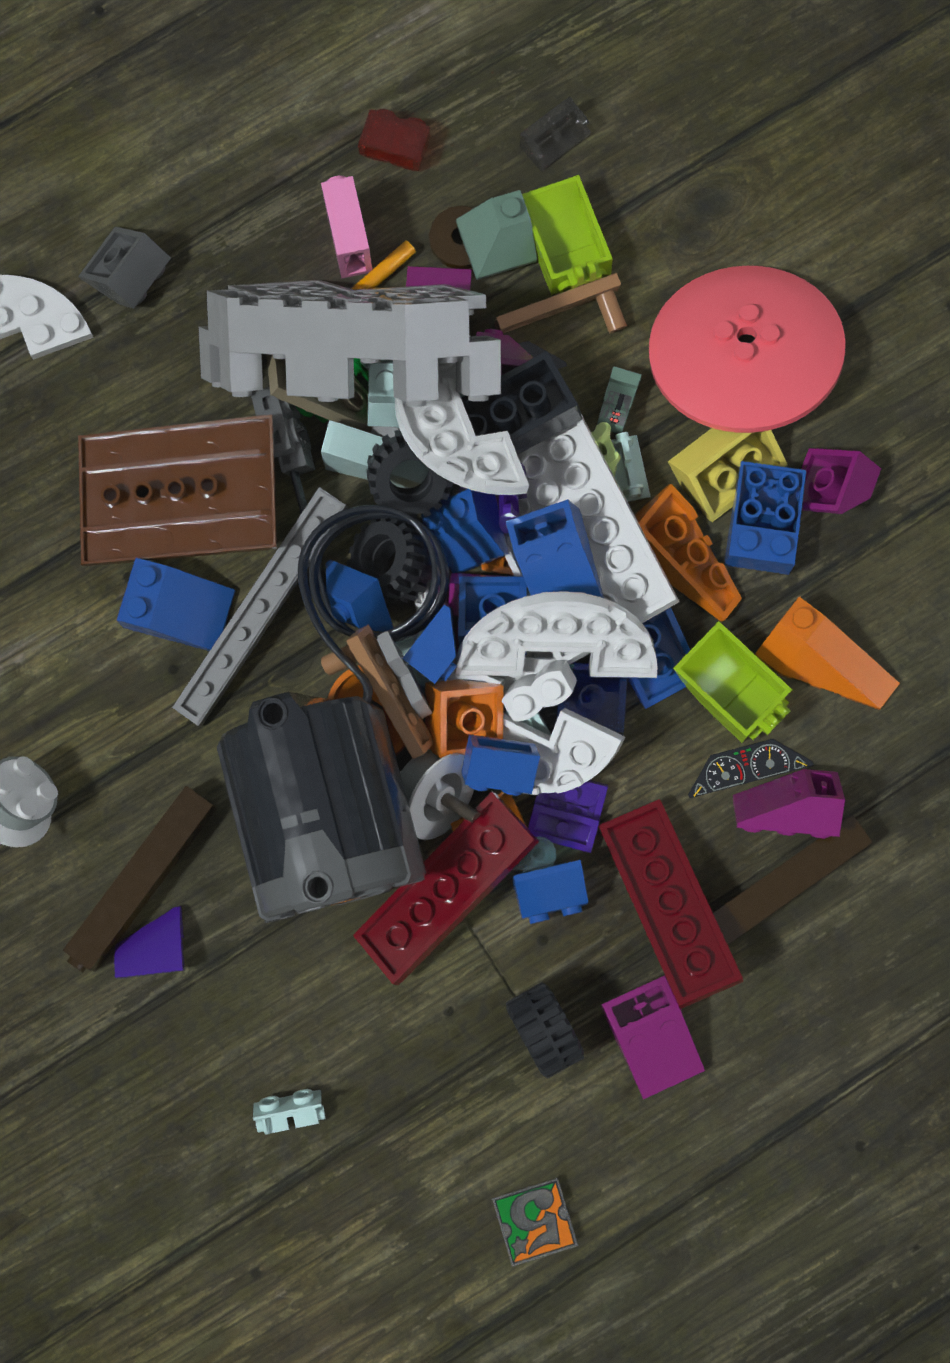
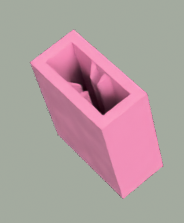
M353 176L331 177L327 182H322L321 186L341 278L369 273L372 270L370 249Z

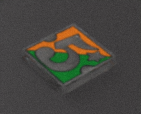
M558 1178L492 1198L512 1267L578 1246Z

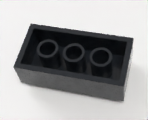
M548 351L501 375V394L489 395V400L469 401L468 396L461 397L475 435L480 436L508 431L517 455L582 420L579 406Z

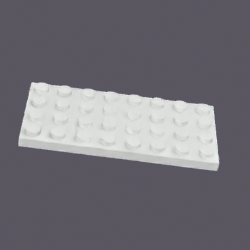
M583 416L579 422L517 455L519 461L525 466L526 478L529 483L527 498L519 499L520 516L567 499L576 505L582 514L605 599L624 607L642 623L680 602ZM495 494L499 509V495ZM505 533L504 536L508 549V555H505V558L514 576L523 577L513 552L509 533ZM527 588V596H530L529 590ZM553 652L556 660H566L569 665L591 653Z

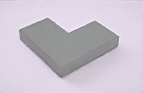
M388 631L378 635L377 642L387 663L398 677L411 706L422 719L431 715V708L409 663L402 659L404 657L403 653Z

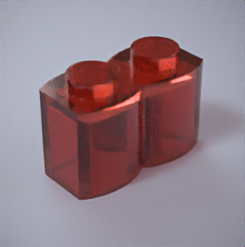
M387 109L369 110L358 143L359 154L373 160L389 162L407 170L419 171L430 139V127L418 118L400 119Z

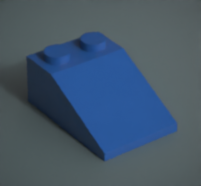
M135 558L117 621L125 629L210 651L225 629L236 591L163 564Z
M671 607L642 623L648 630L655 647L658 667L657 678L627 677L645 709L686 687L673 668L690 651V648Z

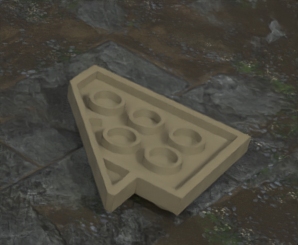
M266 354L271 396L330 421L371 433L373 426H367L368 392L355 376V397L350 399L338 398L337 401L320 402L318 397L287 396L285 359H274L273 354Z

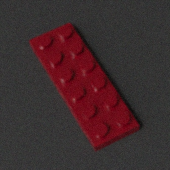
M491 792L476 807L475 810L481 813L472 823L464 820L424 861L426 869L425 880L399 887L354 933V938L393 985L399 986L539 843V840L496 793Z
M658 799L598 825L679 1008L682 1009L744 982L661 800Z

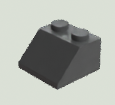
M115 226L78 277L119 305L134 309L136 305H139L146 298L147 290L154 280L163 275L166 269L165 265L171 257L145 233Z

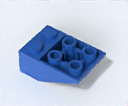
M746 461L740 462L728 533L725 566L790 574L796 559L806 470Z
M569 499L506 521L513 552L530 595L542 592H582L604 598L581 511Z

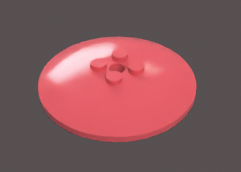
M735 266L719 269L692 280L680 288L665 303L657 315L651 330L649 359L652 375L658 388L669 403L679 412L710 428L736 433H753L786 426L803 418L817 408L834 389L841 375L845 359L846 341L843 325L837 311L826 296L815 286L783 270L763 266ZM748 334L752 335L755 340L747 343L740 342L738 338Z

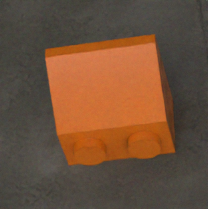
M457 679L437 681L435 684L433 682H425V698L432 711L431 715L425 717V725L433 739V745L429 749L440 758L453 753L465 755L469 734L503 739L502 699L504 697V686L502 684Z

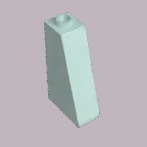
M329 420L321 449L325 469L368 480L366 469H368V456L373 455L372 448L376 443L379 445L383 443L382 437ZM406 460L399 463L392 470L390 481L400 488H413L425 480L429 469L420 461Z

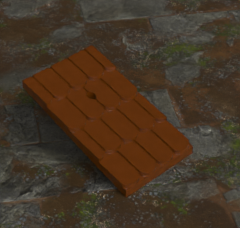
M272 414L78 436L82 566L134 562L135 558L150 561L277 549ZM141 490L149 491L146 497H138Z

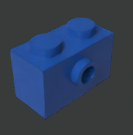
M469 734L461 773L465 785H469L474 790L487 791L489 788L499 789L506 794L514 796L521 795L522 793L532 794L540 754L534 743Z

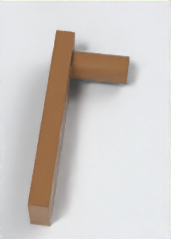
M617 273L498 316L494 322L496 330L506 333L596 299L608 332H617L627 327L614 293L619 290L621 282Z
M368 624L352 634L346 640L348 645L340 649L355 664L359 663L410 755L415 759L425 754L433 745L432 736L422 718L418 716L411 706L398 677L387 663L377 639ZM333 652L321 658L322 667L328 675H333L348 668Z

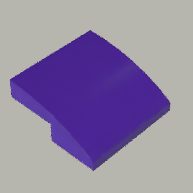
M588 780L581 786L562 793H539L536 796L528 829L537 839L591 853L608 785Z

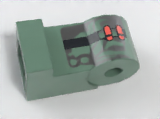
M613 366L597 425L601 422H607L611 426L610 432L616 434L623 432L639 387L641 374Z

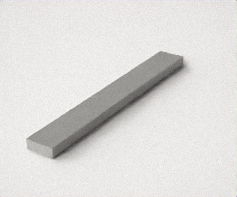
M320 487L318 488L172 707L197 726L202 727L297 585L298 560L308 536L324 520L340 511L346 510L348 508L347 505ZM337 524L329 528L316 542L309 557L308 567L311 563L313 553L321 539Z

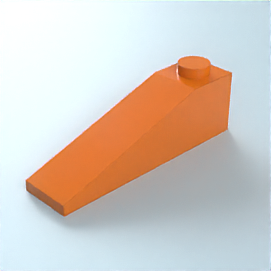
M669 484L635 514V517L670 584L721 622L725 621L742 597L725 565L717 561L710 548V545L713 544L710 537L703 535L695 520L698 518L695 509L672 484Z
M801 597L797 598L755 653L762 662L781 676L803 681L815 688H822L837 693L844 698L878 710L882 708L900 684L834 623Z

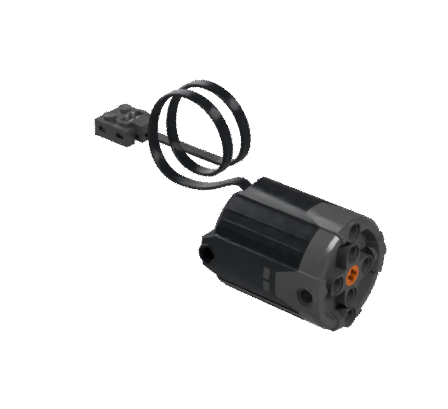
M270 387L252 392L251 398L256 416L269 414L273 416L274 458L278 457L282 473L291 477L299 510L302 514L307 506L299 475L316 470L311 454L312 448L308 431L299 419L303 415L297 410L295 405L271 396ZM363 505L352 507L330 516L308 536L298 560V582L307 613L326 645L360 680L364 690L363 697L354 696L330 700L288 691L254 701L249 709L248 723L225 732L217 746L259 917L264 919L265 923L295 916V913L302 914L332 905L339 906L390 892V889H393L392 887H401L425 880L426 869L383 707L372 699L373 689L366 675L330 637L312 601L313 597L320 615L333 629L349 637L356 631L345 623L339 622L331 612L332 607L327 595L326 575L321 559L330 543L346 529L372 519H398L413 525L424 539L431 559L432 578L427 597L418 611L401 625L387 631L395 642H399L416 635L429 625L443 607L448 594L449 567L440 541L426 525L403 511L392 507ZM335 524H337L335 527H333V528L321 539V541L319 542V544L317 545V547H316V549H315V551H314V553H313V556H312V559H311V563H310V568H309V583H310V590H309L308 579H307V567H308V561H309V557H310L311 551H312L314 545L316 544V542L319 540V538H320L329 528H331L332 526H334ZM384 632L374 633L375 638L378 639L377 636Z

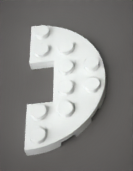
M0 275V339L22 332L30 356L34 360L94 338L81 313L60 292L31 278Z
M456 362L438 363L439 400H427L426 406L409 407L406 406L405 401L395 398L396 418L405 441L415 455L435 473L461 487L487 494L517 495L527 493L529 483L508 431L480 436L475 435L460 394L456 392Z
M542 592L498 607L471 628L464 637L455 659V664L457 665L455 675L523 676L525 651L591 652L589 662L590 677L657 678L658 669L653 640L642 622L624 607L605 598L582 592Z
M455 670L447 679L504 685L506 680L500 676L455 675ZM566 708L560 711L551 736L521 721H513L509 715L503 713V739L534 743L540 754L531 795L554 792L558 794L581 786L595 777L612 761L625 739L624 736Z

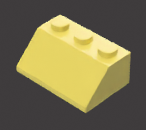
M714 428L708 430L668 461L680 486L712 523L733 507L741 461L780 467L788 465L772 430L736 433Z

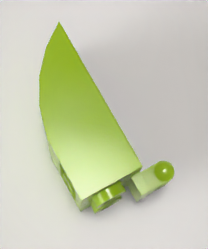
M579 175L522 194L531 218L537 260L551 295L559 292L561 294L580 285L611 275L613 258Z
M719 621L673 668L696 699L741 743L748 736L754 740L762 731L768 735L791 711L787 707L790 702L785 697L792 689Z

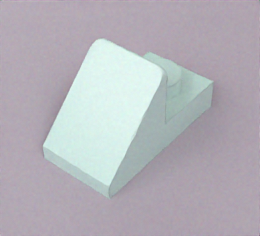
M393 360L369 363L367 426L399 427L393 391Z

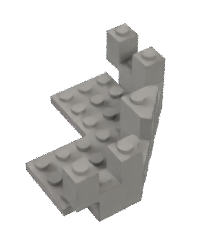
M322 280L228 285V289L207 290L208 326H199L201 378L212 383V387H221L232 392L234 397L252 396V391L263 390L262 354H273L274 359H285L287 396L318 397L320 402L337 401L338 398L350 399L355 397L354 358H360L361 363H380L381 360H393L394 397L405 401L406 406L422 407L426 406L427 400H439L438 363L456 362V392L468 396L469 401L489 400V395L501 394V340L490 336L469 337V315L474 314V309L486 308V294L447 284L353 290Z

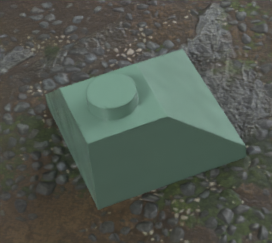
M520 190L491 198L456 219V224L476 280L537 262L531 218Z

